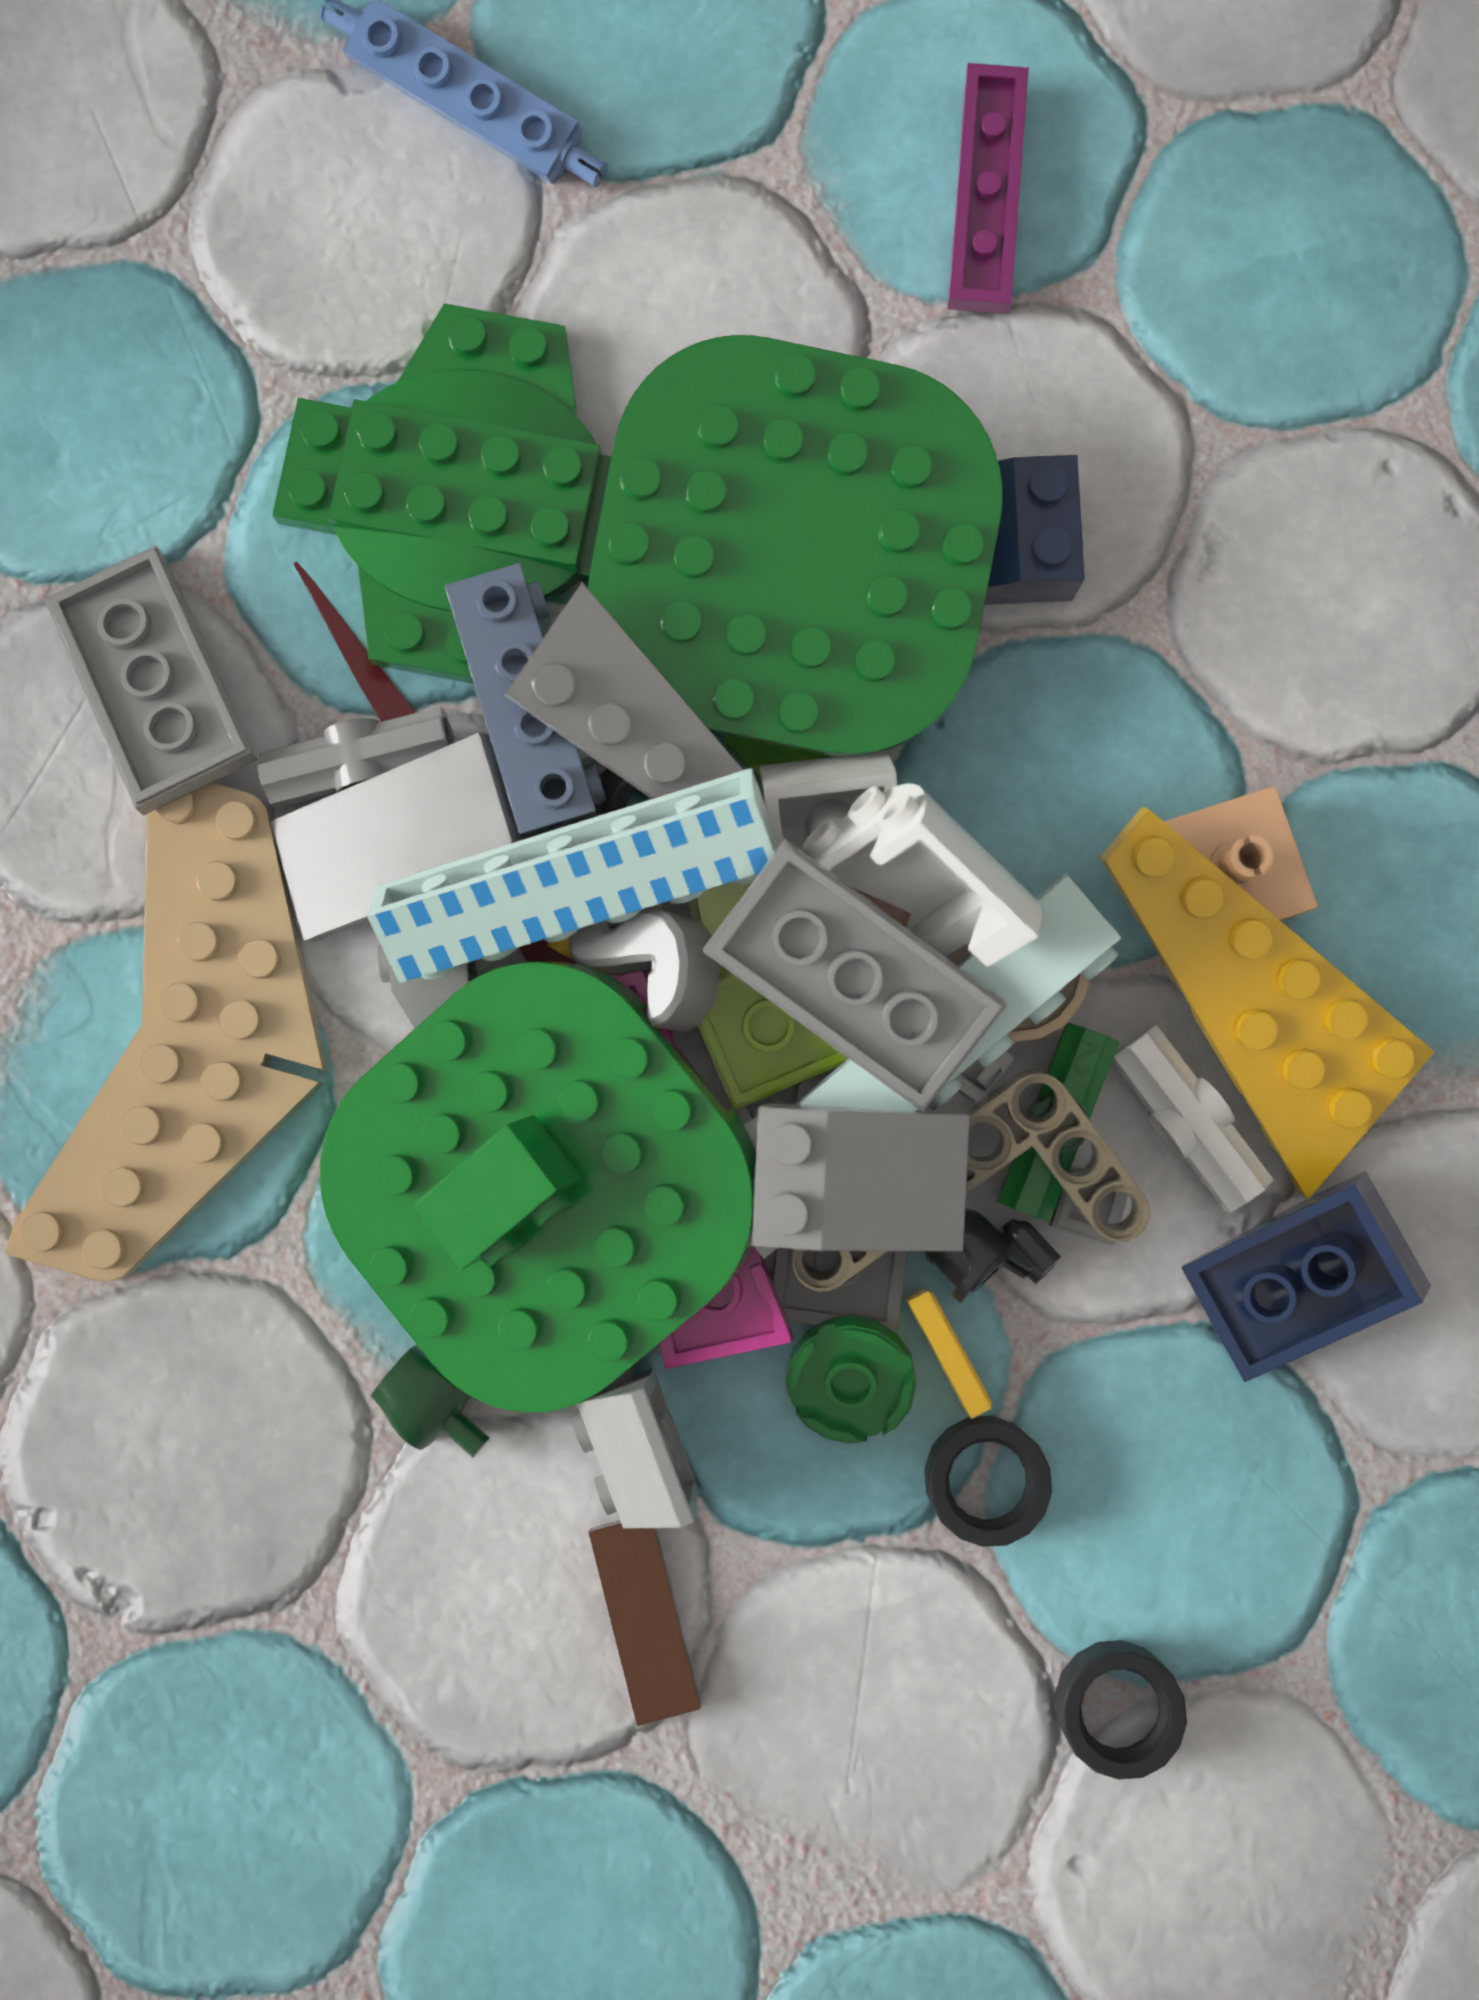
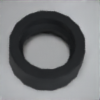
M979 1416L973 1419L968 1417L948 1427L931 1446L924 1468L926 1494L941 1523L959 1539L981 1547L1006 1546L1029 1535L1045 1516L1052 1495L1051 1470L1040 1446L1015 1423L994 1416ZM995 1442L1007 1446L1018 1456L1025 1470L1026 1486L1021 1500L1011 1512L999 1518L980 1519L967 1514L956 1504L950 1492L949 1475L954 1460L964 1449L976 1443Z
M1123 1640L1097 1642L1076 1653L1062 1670L1054 1695L1056 1719L1075 1756L1094 1772L1117 1780L1144 1778L1164 1767L1180 1748L1187 1726L1185 1697L1173 1674L1146 1648ZM1113 1670H1127L1139 1674L1151 1684L1157 1696L1159 1713L1155 1726L1144 1739L1129 1747L1113 1748L1101 1744L1089 1734L1082 1718L1081 1704L1085 1691L1096 1678Z

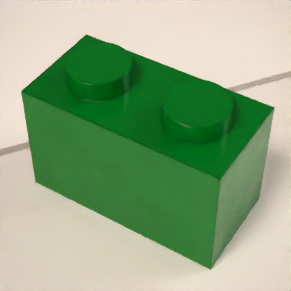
M535 1115L504 1126L414 1203L412 1207L460 1271L483 1259L489 1267H492L522 1244L516 1233L528 1223L533 1221L536 1227L539 1228L562 1212L570 1204L564 1194L583 1178Z

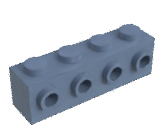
M517 563L444 585L521 838L524 840L597 817L595 804L607 800L596 765L591 764L583 767L577 746L504 696L543 640L539 621L550 618L539 580L527 583L521 565Z

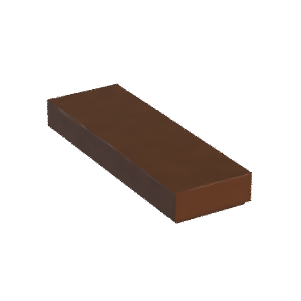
M620 1520L590 1528L588 1533L637 1726L701 1709V1701L657 1528H623Z

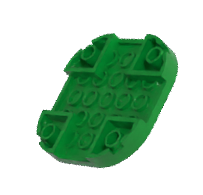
M729 335L700 341L678 351L659 364L642 381L625 407L614 441L590 568L588 590L710 732L818 753L819 757L823 758L861 756L889 751L912 739L936 721L959 693L971 668L1002 510V480L996 452L986 430L971 408L944 384L917 370L897 364L755 335Z
M558 961L512 964L489 971L465 984L348 1090L331 1117L321 1149L320 1189L322 1202L331 1230L346 1256L428 1360L447 1380L469 1396L483 1403L515 1412L537 1413L564 1409L581 1403L599 1393L719 1294L741 1270L753 1248L756 1150L742 1121L733 1109L725 1111L659 1029L651 1026L648 1016L644 1012L648 1006L637 994L612 976L582 964ZM535 1115L583 1179L564 1194L570 1204L562 1212L539 1228L531 1221L516 1233L522 1244L502 1261L489 1267L483 1259L460 1271L412 1205L504 1126Z

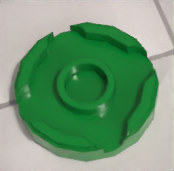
M850 1315L826 1319L803 1334L791 1351L786 1375V1388L788 1397L790 1396L791 1402L796 1408L795 1413L806 1427L825 1439L852 1444L865 1442L868 1436L877 1435L882 1431L883 1435L898 1427L911 1410L916 1390V1374L912 1354L897 1333L877 1320Z

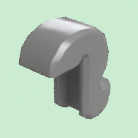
M648 907L642 909L636 916L626 921L610 923L605 920L579 928L576 933L569 937L570 953L577 964L592 968L604 967L612 975L633 973L641 970L651 971L648 975V1021L652 1027L685 1032L700 1025L714 1005L718 992L720 968L719 963L703 952L705 945L712 936L700 920Z

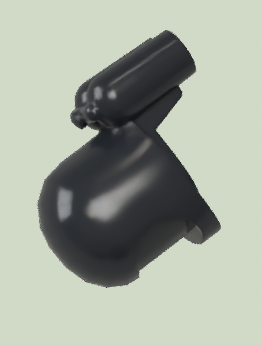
M965 1208L963 1251H924L929 1263L934 1264L956 1287L952 1296L960 1304L971 1292L977 1291L1002 1267L1021 1278L1028 1277L1036 1285L1054 1268V1265L1061 1256L1031 1223L1011 1219L1003 1225L1002 1229L1004 1231L1001 1233L980 1212Z

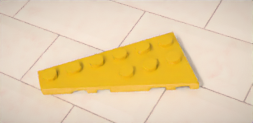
M1141 807L1099 859L1138 925L1143 927L1162 959L1160 961L1171 980L1177 984L1191 1007L1190 1012L1236 1089L1244 1096L1259 1121L1260 1129L1270 1146L1276 1150L1290 1173L1288 1176L1298 1193L1309 1200L1435 1052L1150 809Z

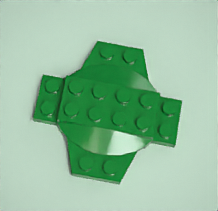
M444 303L396 383L385 387L366 401L354 399L352 407L304 398L297 399L272 516L277 524L337 535L348 555L357 564L368 658L373 665L474 684L444 585L520 563L527 583L539 580L545 599L557 592L560 595L564 594L578 581L589 582L592 557L612 456L601 454L600 445L596 444L588 429L577 417L565 326Z

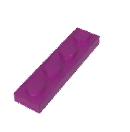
M967 63L947 309L1000 314H1008L1010 310L1029 67Z

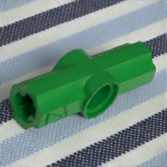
M1068 1022L1063 1028L1047 1073L1064 1085L1090 1120L1120 1042L1088 1028ZM1041 1084L1036 1099L1027 1110L1026 1117L1039 1118L1047 1108L1052 1106L1053 1093L1048 1085ZM1074 1137L1067 1140L1061 1146L1058 1155L1059 1163L1063 1169L1070 1171L1078 1148L1086 1138ZM1031 1146L1011 1161L996 1202L1049 1223L1063 1187Z

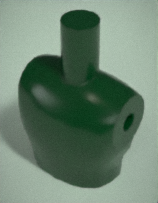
M417 1345L410 1348L397 1361L371 1394V1398L380 1406L396 1433L416 1449L423 1450L445 1433L474 1458L490 1440V1437L461 1413L471 1396L447 1380Z

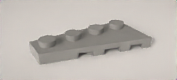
M583 583L580 584L504 695L651 799L743 771Z

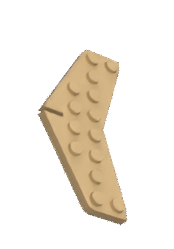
M211 782L147 814L142 1025L15 1220L4 1254L96 1281L108 1282L128 1277L324 1084L268 1067L272 1055L328 1071L289 888L270 825V821L274 820L269 807L253 794Z

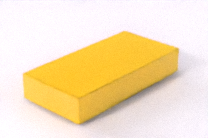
M922 1287L903 1297L966 1414L973 1419L991 1409L990 1404H992V1401L934 1293Z

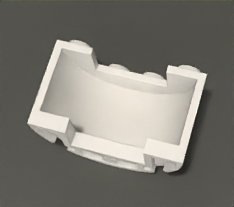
M902 784L883 792L876 786L869 788L854 802L844 818L836 824L831 819L823 821L809 834L803 844V849L807 855L849 886L911 913L906 928L945 957L970 942L968 949L988 967L1039 937L1042 913L1041 907L1034 896L916 784Z

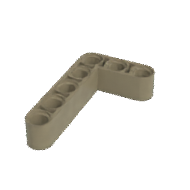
M1038 1069L1024 1070L1014 1075L962 1113L970 1114L969 1129L978 1123H989L996 1126L1000 1132L999 1145L992 1154L985 1157H977L968 1153L966 1194L1032 1146L1086 1220L1103 1238L1114 1242H1127L1138 1237L1146 1229L1150 1219V1205L1145 1194L1064 1085L1049 1073ZM1033 1083L1046 1084L1053 1093L1051 1109L1039 1118L1023 1116L1018 1105L1021 1092L1025 1087ZM1074 1137L1088 1139L1092 1146L1090 1162L1078 1171L1063 1169L1059 1163L1058 1155L1061 1146L1067 1140ZM1122 1191L1128 1193L1132 1205L1129 1215L1119 1223L1109 1224L1101 1221L1099 1206L1103 1198L1112 1192ZM794 1249L792 1268L797 1279L806 1288L815 1291H830L841 1286L887 1251H839L841 1254L840 1263L830 1271L819 1272L812 1269L806 1263L804 1249Z

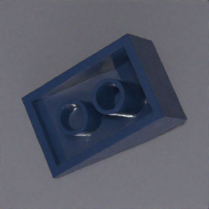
M1078 455L1012 457L998 460L1002 480V510L984 605L1072 601L1085 579Z
M1366 1171L1310 1197L1309 1200L1306 1199L1181 1267L1244 1382L1423 1303L1431 1287Z

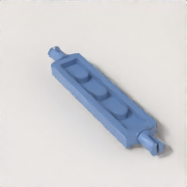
M324 0L330 9L322 4L320 19L347 34L343 52L357 65L551 184L563 175L566 170L590 183L594 188L601 184L602 181L599 175L603 178L605 177L608 164L579 148L582 128L576 119L382 0H370L362 8L361 12L354 10L340 0Z

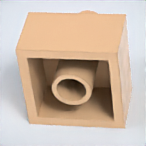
M1276 786L1164 821L1281 922L1299 917L1318 908Z

